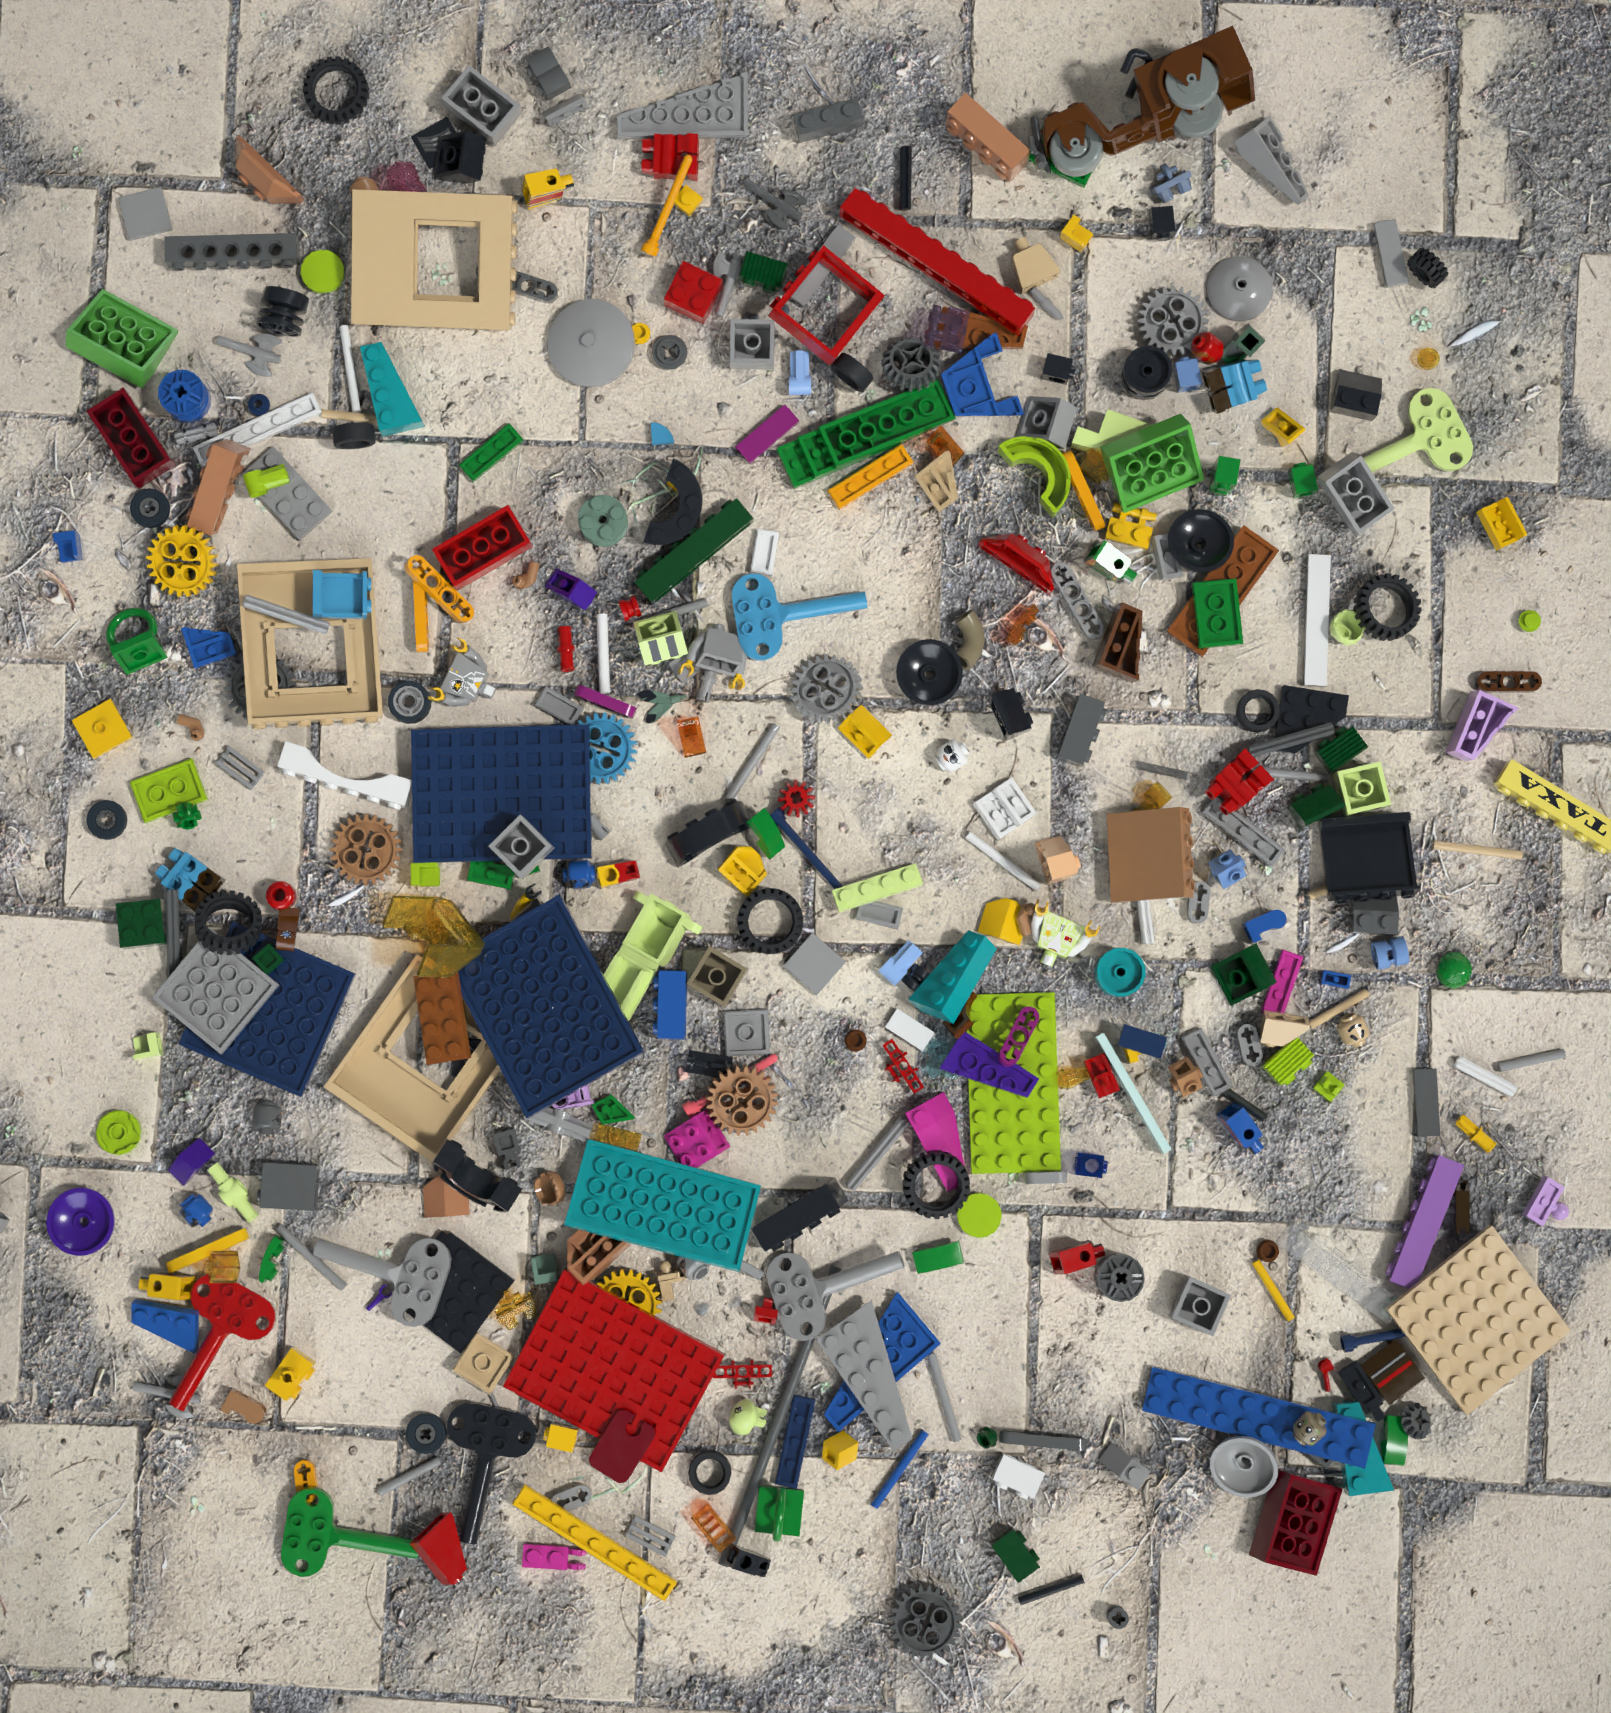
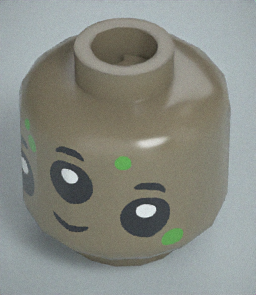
M1307 1411L1293 1423L1294 1431L1292 1434L1300 1444L1313 1446L1326 1435V1420L1320 1413L1314 1414Z

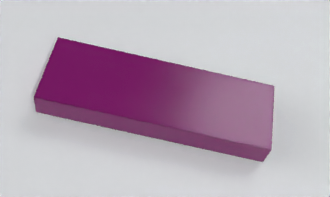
M783 405L735 448L751 464L799 423V419L786 405Z

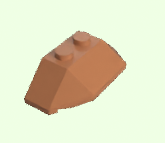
M240 135L236 137V169L239 172L238 178L246 186L250 184L254 187L255 190L253 192L261 201L266 199L270 204H301L304 201L301 194Z
M578 1229L567 1240V1270L584 1285L598 1277L631 1243Z

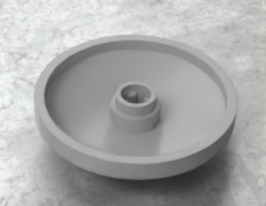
M598 299L581 300L566 307L555 318L548 334V353L553 366L566 380L582 387H601L618 379L630 365L635 351V335L628 318L613 304Z

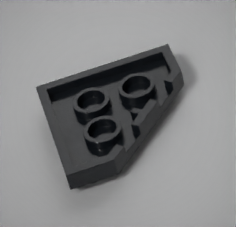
M1283 685L1279 704L1280 713L1277 719L1274 738L1326 723H1332L1333 726L1346 717L1349 695ZM1312 741L1277 750L1276 752L1296 754Z

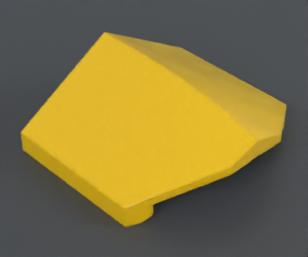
M736 846L717 868L723 877L746 897L754 891L767 875L760 854L751 846Z
M1008 898L986 903L977 932L1020 946L1023 936H1021L1016 920L1021 907L1020 904Z

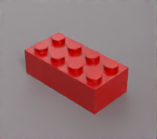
M507 505L434 547L432 551L452 585L458 591L533 546L510 506Z

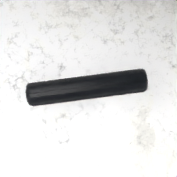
M901 146L900 210L908 211L911 209L912 148L911 146Z

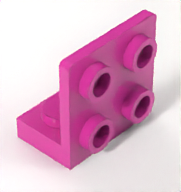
M708 1109L664 1135L665 1140L680 1164L698 1168L731 1147L719 1126L713 1123V1117H709Z

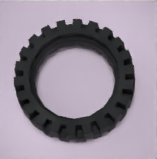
M330 56L325 61L323 59L318 60L319 64L316 65L314 63L311 66L312 70L307 71V77L303 81L304 98L309 109L321 121L325 120L329 124L335 122L336 125H340L343 121L345 124L349 123L351 118L355 120L358 118V113L362 114L364 111L363 107L367 106V99H369V87L364 73L356 63L350 62L347 58L342 59L340 56H336L335 59ZM344 71L356 81V97L346 108L328 110L317 101L315 96L316 84L326 73Z
M1386 573L1385 575L1380 574L1373 577L1360 587L1356 593L1357 596L1354 598L1353 603H1356V605L1353 607V611L1357 612L1355 619H1360L1361 622L1358 624L1360 628L1365 627L1364 632L1367 635L1372 633L1371 637L1374 639L1378 637L1380 641L1399 639L1409 633L1417 625L1421 617L1419 614L1422 611V607H1418L1421 604V599H1416L1419 595L1417 590L1413 592L1411 589L1414 586L1411 583L1407 585V579H1399V575L1391 576V573ZM1385 587L1393 590L1401 597L1406 610L1405 620L1401 625L1387 627L1374 618L1370 611L1369 598L1375 589Z
M776 888L761 889L752 893L742 903L737 919L738 930L744 942L753 950L763 954H778L788 950L799 939L803 929L802 910L798 902L787 892ZM772 899L780 901L788 907L793 923L790 932L784 939L775 943H766L753 936L749 929L748 919L751 910L756 904L763 900Z
M225 890L220 892V896L215 892L211 898L207 896L204 898V902H200L195 914V933L198 941H202V946L205 948L209 946V951L214 952L217 949V954L220 955L223 954V951H226L227 955H232V951H235L236 955L241 954V949L244 952L248 951L249 947H253L260 938L262 929L261 910L255 901L252 902L251 897L247 896L244 899V893L239 892L236 896L235 891L231 890L230 894L226 895ZM234 909L245 914L250 919L251 925L241 935L223 937L208 929L206 920L216 911Z
M931 1150L928 1151V1154L923 1152L919 1158L915 1157L912 1159L913 1163H909L906 1167L907 1171H904V1180H902L904 1195L911 1208L916 1210L919 1215L922 1216L923 1214L929 1219L931 1217L940 1219V1216L947 1218L949 1217L948 1214L952 1213L954 1215L957 1213L956 1210L958 1208L961 1209L963 1202H966L968 1199L967 1195L970 1193L968 1173L962 1162L949 1152L944 1153L942 1150H937V1152ZM941 1164L955 1172L958 1179V1187L950 1200L942 1204L931 1205L923 1202L917 1196L915 1181L917 1175L924 1168Z

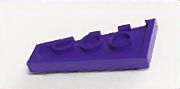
M966 1032L957 1039L939 1068L1028 1098L1039 1080L1038 1077L1017 1064L1011 1067L1003 1066L998 1060L997 1051Z

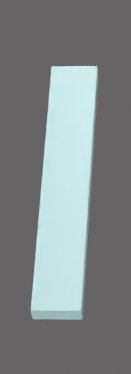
M1105 1034L1097 1035L1094 1037L1102 1053H1105L1110 1067L1160 1153H1167L1171 1150L1170 1145Z

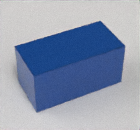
M1322 970L1319 984L1349 989L1351 975Z

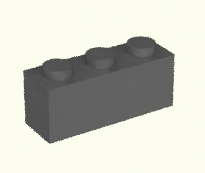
M854 98L794 114V125L799 143L862 127L863 117L858 99Z
M1081 693L1079 694L1057 759L1080 767L1084 765V762L1089 763L1092 755V750H1089L1091 742H1096L1100 732L1099 729H1096L1098 722H1103L1107 709L1104 708L1105 702Z

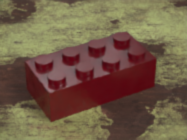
M124 387L86 411L138 489L176 466Z

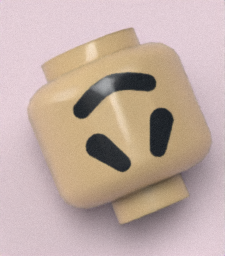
M1354 1012L1342 1016L1337 1024V1030L1342 1042L1345 1045H1353V1047L1365 1044V1039L1369 1036L1370 1032L1363 1016L1356 1015Z

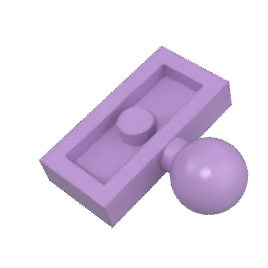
M1543 1175L1522 1215L1541 1226H1544L1550 1213L1556 1220L1566 1219L1569 1215L1568 1206L1562 1202L1556 1203L1565 1187Z

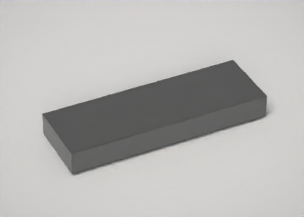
M1413 1069L1416 1136H1440L1437 1069Z

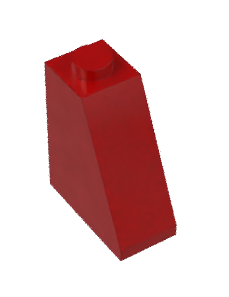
M451 1512L440 1513L410 1542V1545L442 1585H455L462 1579V1574L467 1570Z

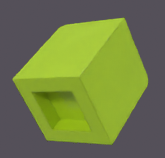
M436 862L411 863V886H440V864Z

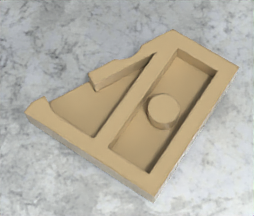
M946 451L915 475V478L938 512L943 511L958 499L951 454L949 451Z

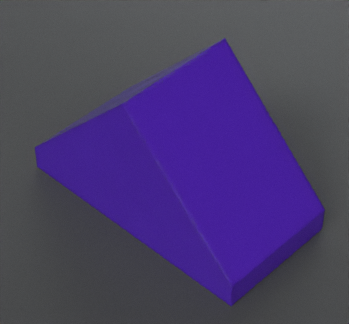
M199 1138L178 1155L168 1171L185 1186L216 1153Z

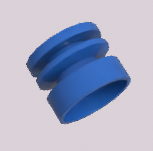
M175 370L168 373L161 380L158 387L159 400L161 405L175 420L182 423H194L201 420L208 413L211 406V395L208 388L195 373L188 370ZM185 390L187 394H183L182 397H180L179 393H183Z

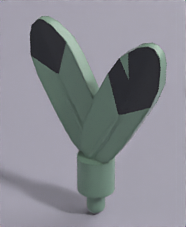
M651 690L641 691L638 694L643 701L657 704L646 716V723L648 724L658 721L673 704L682 702L681 700L687 697L686 694L680 695L679 693L670 697L667 694Z

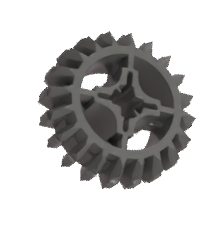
M913 335L909 339L902 336L901 341L895 339L893 345L888 344L887 351L883 352L882 372L886 375L887 382L892 381L893 387L900 385L901 391L908 388L911 393L913 388H916L920 392L922 386L928 388L929 383H934L936 377H938L939 368L941 367L940 354L936 352L935 345L930 346L929 339L922 342L921 336L918 339H914ZM922 357L927 361L928 367L921 361ZM895 360L899 362V365L901 366L900 370L895 366Z

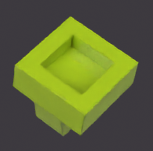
M1326 1071L1313 1086V1089L1327 1101L1332 1102L1345 1084L1329 1071Z

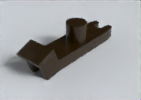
M1458 1180L1455 1188L1456 1234H1460L1461 1228H1464L1466 1235L1469 1234V1180Z

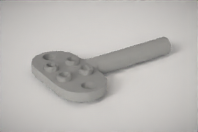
M430 1238L415 1242L408 1250L405 1260L401 1265L323 1239H318L313 1251V1255L392 1282L395 1287L391 1299L392 1313L398 1322L411 1327L424 1325L432 1319L444 1289L452 1261L450 1251L446 1245L437 1239ZM434 1243L438 1248V1252L435 1256L431 1257L427 1254V1247ZM412 1308L416 1313V1317L413 1321L409 1322L405 1319L404 1315L407 1309Z
M896 1251L817 1279L814 1277L808 1261L801 1255L790 1252L780 1254L772 1260L768 1267L767 1280L785 1333L793 1339L808 1341L819 1336L825 1327L826 1312L823 1305L825 1296L903 1269L905 1265L900 1252ZM785 1258L790 1259L792 1263L788 1271H783L780 1265ZM809 1322L813 1330L811 1334L804 1335L801 1328L803 1324Z

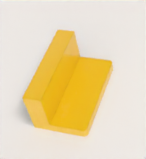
M863 705L855 709L853 714H849L838 727L868 759L892 737V734Z

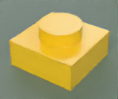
M685 185L678 193L674 205L690 217L702 203L703 198L688 185Z

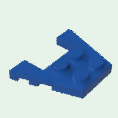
M997 333L990 335L940 374L955 416H1020L1024 414L1018 395L996 403L981 359L1003 351Z

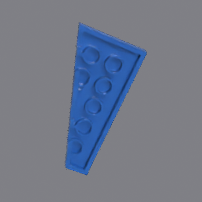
M896 1292L878 1324L893 1375L897 1382L936 1349L941 1342L902 1296ZM845 1381L842 1382L824 1413V1416L838 1432L864 1411V1408Z

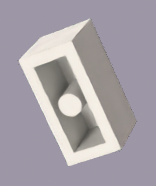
M1002 1452L991 1477L995 1480L994 1485L1005 1490L1010 1487L1016 1490V1495L1028 1499L1029 1496L1035 1498L1045 1472Z

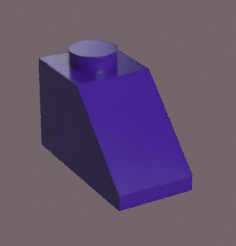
M557 568L545 585L550 591L585 611L597 594L593 588L581 579Z

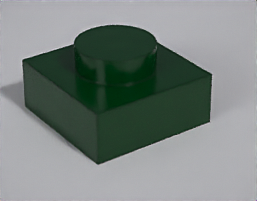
M270 943L252 958L267 975L285 961Z

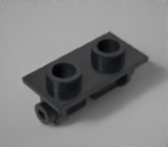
M689 1050L685 1072L720 1078L718 1072L726 1074V1067L732 1068L733 1058Z

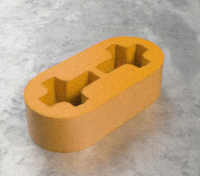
M308 1459L299 1461L294 1467L296 1493L298 1490L306 1487L305 1483H308V1487H318L315 1464ZM303 1464L307 1468L310 1467V1471L307 1473V1480L304 1479V1473L299 1472ZM311 1494L310 1499H307L308 1502H313L317 1495Z

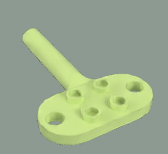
M1427 388L1415 394L1408 405V416L1414 432L1363 457L1371 472H1375L1407 455L1423 450L1427 453L1435 467L1442 471L1452 472L1460 470L1469 462L1473 452V445L1447 394L1439 389ZM1421 396H1428L1431 404L1429 406L1422 405L1420 403ZM1458 454L1461 458L1460 464H1453L1450 461V455Z

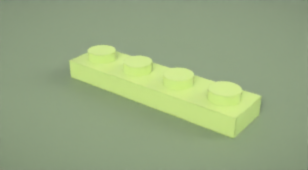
M915 863L834 889L831 893L837 910L840 913L923 885Z

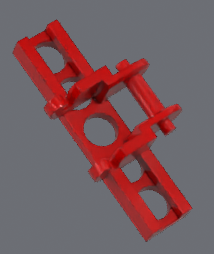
M893 1038L883 1044V1048L893 1062L892 1065L886 1064L887 1068L884 1069V1071L888 1070L892 1075V1083L894 1081L898 1083L900 1081L899 1078L903 1077L914 1094L923 1089V1084L915 1074L918 1068L912 1069L904 1057L908 1054L907 1051L902 1054ZM889 1043H892L895 1047L893 1052H890L887 1048ZM898 1052L900 1056L894 1059L893 1054ZM901 1062H906L908 1065L904 1071L899 1068ZM894 1065L897 1067L901 1075L897 1076V1074L892 1068ZM912 1074L914 1076L913 1079L908 1080L907 1077ZM913 1081H917L920 1087L918 1089H914L911 1085Z
M750 1359L751 1365H734V1360H731V1365H719L717 1368L724 1369V1375H716L715 1372L713 1378H735V1382H732V1385H735V1389H737V1386H748L751 1389V1385H754V1381L751 1382V1378L772 1377V1364L753 1365L754 1361ZM741 1367H744L747 1370V1373L744 1376H741L738 1373V1370ZM728 1368L732 1369V1375L727 1374ZM754 1368L758 1369V1374H754ZM761 1368H769V1374H761ZM737 1378H748V1381H737Z

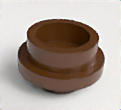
M853 1029L846 1034L845 1045L849 1050L857 1052L866 1046L867 1038L861 1030Z
M1263 1240L1258 1244L1256 1253L1260 1260L1272 1262L1279 1255V1247L1272 1240Z

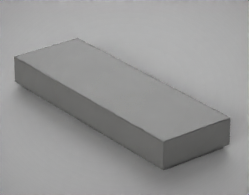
M1396 219L1374 223L1373 228L1386 288L1408 284L1409 281Z
M1202 1028L1181 1037L1195 1066H1198L1203 1075L1202 1079L1212 1097L1233 1088Z

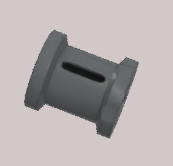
M1113 1605L1107 1610L1106 1617L1113 1628L1122 1629L1126 1627L1129 1617L1122 1606ZM1117 1612H1119L1123 1617L1119 1618L1118 1622H1116L1114 1618H1112V1616L1117 1615Z

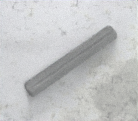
M246 595L242 603L243 607L322 634H326L330 623L250 595Z
M903 1117L897 1119L846 1182L847 1187L853 1191L858 1188L909 1125L907 1120Z

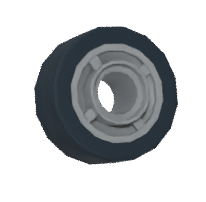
M403 681L396 684L390 691L388 707L391 714L399 721L406 724H416L429 714L431 700L428 699V696L430 695L420 683ZM407 698H415V704L412 707H405L404 702Z

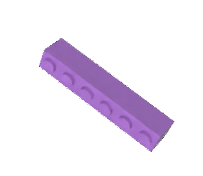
M1434 1155V1158L1429 1159L1426 1170H1428L1425 1179L1422 1178L1418 1186V1191H1420L1418 1199L1413 1200L1410 1207V1212H1412L1409 1221L1406 1220L1401 1230L1404 1233L1401 1242L1397 1241L1393 1253L1396 1255L1393 1262H1389L1385 1271L1387 1275L1386 1280L1410 1289L1420 1280L1464 1165L1440 1155Z

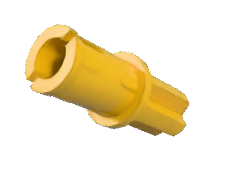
M1461 1115L1456 1120L1455 1124L1470 1137L1469 1140L1476 1142L1486 1153H1489L1496 1146L1497 1143L1482 1131L1483 1128L1474 1124L1466 1115Z

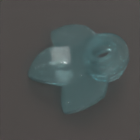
M934 1040L929 1044L927 1050L929 1059L926 1063V1070L932 1079L937 1078L941 1073L951 1079L959 1078L957 1074L939 1069L955 1043L947 1044L943 1040ZM938 1046L943 1049L941 1055L935 1054V1048Z

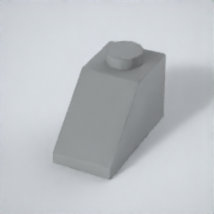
M1112 1442L1098 1460L1137 1490L1151 1472Z

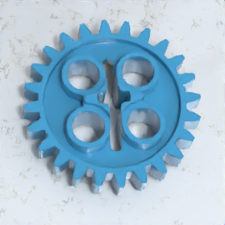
M605 712L602 718H600L598 713H595L593 720L587 715L586 723L580 720L578 722L579 725H590V742L600 746L604 745V747L620 753V756L617 757L590 747L593 752V757L590 760L591 783L595 778L598 785L601 784L602 779H604L606 784H610V778L618 782L617 775L620 774L625 777L624 769L632 770L629 762H636L632 758V754H637L638 751L633 749L632 746L637 745L638 742L631 741V738L636 734L634 732L628 733L631 726L625 725L623 727L624 720L621 718L616 722V715L614 714L608 719V714ZM594 729H599L601 732L597 740H592L591 733ZM619 736L621 744L619 747L613 748L611 741L614 737ZM607 757H612L613 765L606 769L604 767V760Z

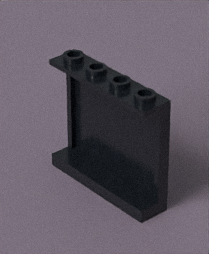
M1410 812L1321 818L1318 827L1328 901L1342 904L1353 899H1357V902H1366L1370 898L1390 900L1393 896H1401L1403 899H1408L1417 895L1421 887L1417 886L1409 828V823L1411 822Z

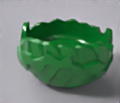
M1449 952L1440 958L1439 964L1436 967L1437 978L1440 982L1450 989L1465 986L1472 974V965L1468 958L1459 952Z

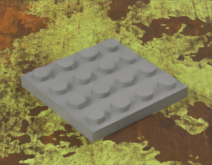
M198 941L152 998L218 1053L223 1054L278 988L279 984L242 953L236 955L235 951H232V955H227L226 951H223V954L220 955L217 954V949L211 952L209 951V946L205 948L202 946V941Z

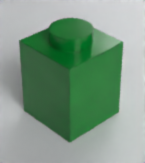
M1304 462L1293 465V468L1288 472L1293 498L1315 494L1318 491L1313 464L1306 465Z

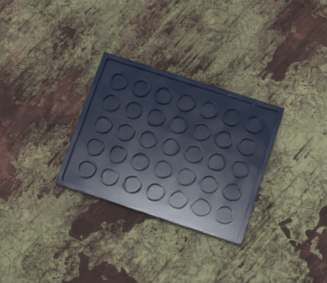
M561 895L553 897L444 960L448 970L458 969L462 997L519 1106L528 1119L645 1053Z

